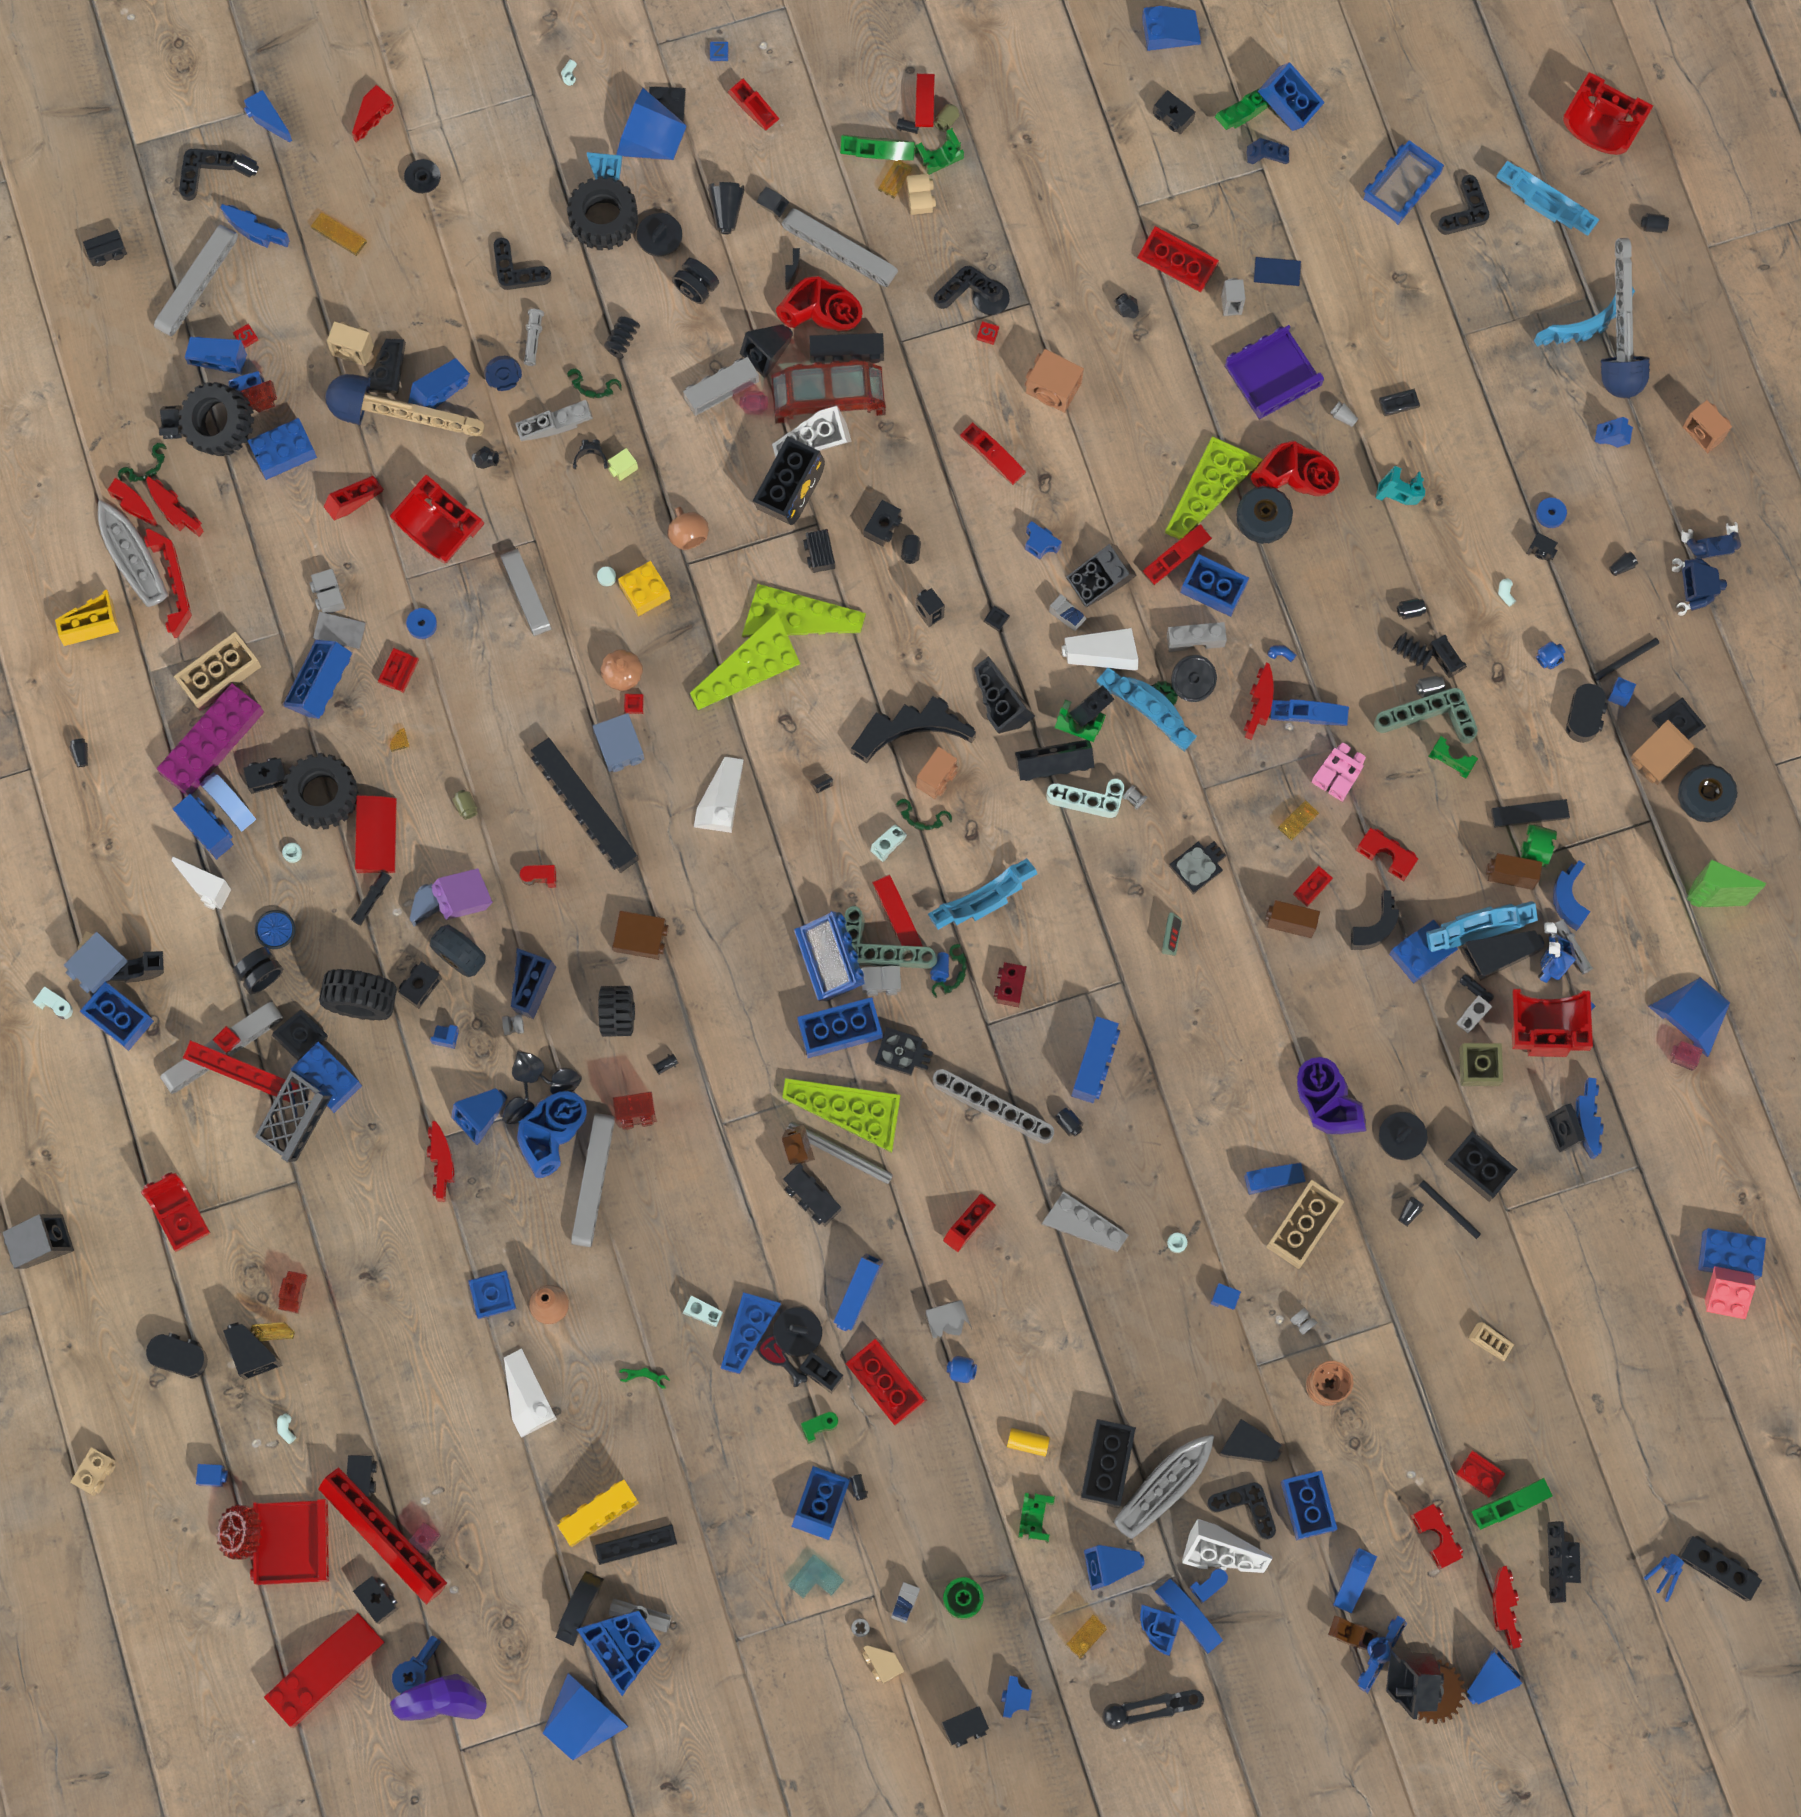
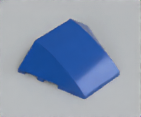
M642 88L624 128L616 155L674 160L687 125L647 90Z
M1700 977L1648 1007L1662 1019L1666 1018L1693 1041V1045L1706 1057H1709L1730 1002Z
M639 1610L577 1628V1631L604 1668L621 1696L624 1695L627 1688L661 1645Z
M568 1673L543 1734L570 1759L575 1760L628 1728V1726Z

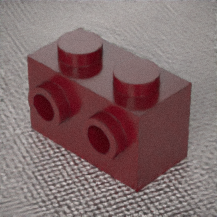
M1004 962L1003 968L999 967L997 979H1001L1000 986H995L994 997H997V1004L1019 1008L1027 966Z

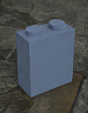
M628 713L593 725L596 739L609 772L621 771L630 764L631 766L638 765L645 759Z
M96 932L64 964V967L67 969L65 973L73 981L77 978L81 982L79 986L86 993L91 991L95 994L103 983L108 982L128 961Z

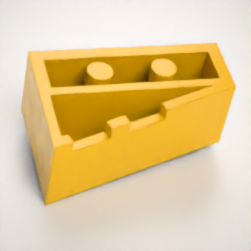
M108 590L103 591L102 595L93 600L92 598L86 601L87 604L80 608H74L55 619L58 636L64 646L119 632L113 600Z

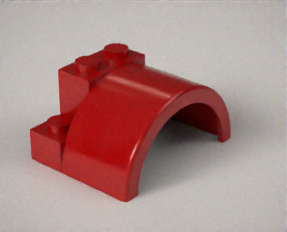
M1589 72L1563 116L1564 124L1570 133L1585 145L1607 154H1623L1629 149L1654 105L1638 97L1635 100L1605 84L1604 79ZM1589 96L1596 97L1594 103L1589 100ZM1629 115L1633 118V121H1626Z
M425 475L390 515L393 522L408 537L435 559L445 564L448 563L470 536L473 538L484 525L483 520L443 490L428 475ZM425 499L432 500V506Z
M1513 989L1514 1027L1512 1029V1049H1525L1528 1052V1056L1567 1057L1571 1050L1590 1051L1592 1049L1590 991L1583 990L1581 993L1567 998L1537 999L1523 995L1521 989Z

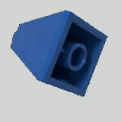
M495 1088L457 1101L453 1104L451 1118L478 1145L505 1106L507 1096L502 1090L498 1091Z
M1097 1545L1084 1550L1091 1590L1108 1586L1143 1568L1145 1564L1143 1555L1138 1551Z
M1495 1647L1468 1688L1466 1697L1472 1704L1483 1703L1520 1686L1523 1682V1677Z

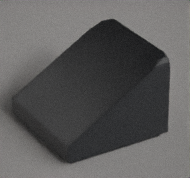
M824 774L812 780L811 785L816 793H820L833 786V779L830 775Z

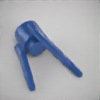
M1670 1554L1668 1558L1664 1557L1644 1577V1580H1648L1661 1567L1665 1566L1664 1570L1667 1574L1656 1590L1657 1593H1660L1670 1576L1674 1575L1665 1598L1666 1602L1669 1601L1678 1577L1683 1571L1681 1567L1684 1561L1678 1556Z

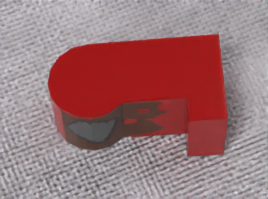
M555 865L524 866L520 870V878L528 886L535 883H547L548 888H556Z

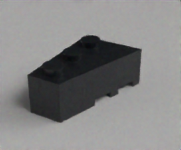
M799 1163L783 1178L784 1191L789 1197L792 1198L794 1196L799 1201L797 1204L805 1212L808 1210L813 1215L811 1218L818 1225L822 1223L826 1226L842 1210V1207L825 1189L823 1190L815 1182L816 1179L813 1176L810 1177L802 1169L803 1166Z

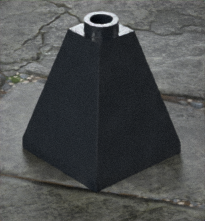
M783 324L748 331L745 333L740 354L744 358L748 357L754 368L766 378L791 342L793 332Z

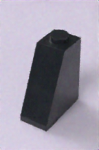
M1240 1419L1219 1455L1226 1458L1270 1464L1272 1460H1278L1282 1453L1280 1450L1282 1444Z

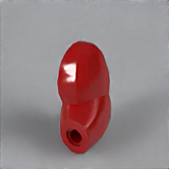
M820 276L802 279L791 289L776 308L778 318L790 328H796L803 322L812 319L820 327L839 332L855 328L863 315L860 302L851 292L842 286L828 282Z
M1292 440L1278 444L1272 449L1252 473L1251 480L1255 487L1267 486L1278 489L1288 484L1296 492L1317 497L1332 493L1338 486L1340 477L1338 469L1328 457L1317 450L1307 448Z

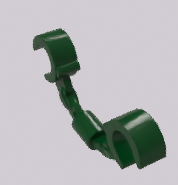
M570 369L567 373L568 377L573 374L579 376L577 379L572 380V385L585 397L595 399L614 395L613 390L610 388L613 384L618 385L622 391V385L618 379H611L606 382L607 389L604 390V393L596 394V391L588 389L585 391L580 388V382L583 381L581 372L578 369Z
M157 443L153 446L152 456L157 458L158 462L154 469L151 468L145 473L146 475L138 477L134 474L132 468L123 467L118 472L120 481H122V475L127 472L130 473L128 478L130 482L144 481L148 476L152 478L156 475L165 458L164 454H157L156 451L159 448L167 449L166 445Z
M900 799L896 803V807L901 804L908 806L906 810L901 811V815L904 820H907L908 824L915 826L914 828L924 831V829L932 830L943 827L940 817L944 815L952 822L950 812L941 811L936 814L935 818L937 821L933 825L925 826L926 823L919 821L915 823L909 819V812H912L910 802L907 799Z
M954 944L949 950L952 961L956 960L962 964V971H959L956 978L957 982L953 986H945L943 981L935 983L932 986V995L937 998L935 993L937 987L943 988L946 995L951 993L953 989L958 988L965 979L967 969L965 964L966 958L964 954L955 956L952 953L954 949L960 948V944Z

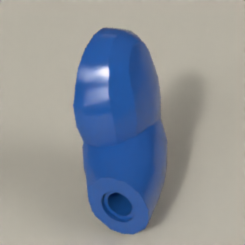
M565 1091L550 1095L540 1101L530 1114L519 1121L517 1142L523 1157L536 1178L549 1176L560 1167L559 1145L569 1142L585 1121L587 1115L586 1104L576 1093Z

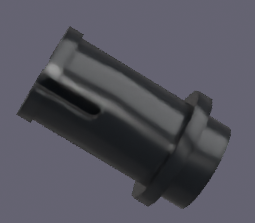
M905 117L898 119L896 129H899L900 132L903 130L918 134L919 127H915V122L905 120Z
M667 1054L668 1057L653 1064L658 1075L672 1067L676 1068L679 1062L674 1054Z
M862 1474L849 1477L854 1491L853 1498H856V1501L868 1498V1491L865 1490Z

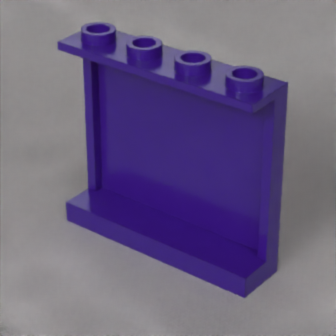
M1290 325L1277 328L1273 334L1269 336L1264 335L1257 343L1246 345L1242 351L1238 353L1233 352L1226 359L1225 368L1259 420L1322 386L1324 381L1321 372L1316 373L1289 332Z

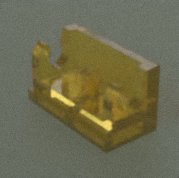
M1093 1614L1065 1646L1081 1659L1107 1630L1106 1626Z

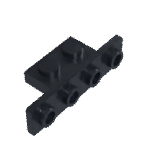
M1563 1521L1548 1522L1550 1603H1565L1566 1583H1581L1580 1543L1564 1541Z

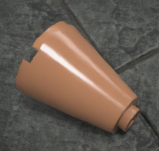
M541 1286L534 1291L530 1298V1312L538 1322L555 1324L567 1314L569 1309L568 1297L557 1286Z

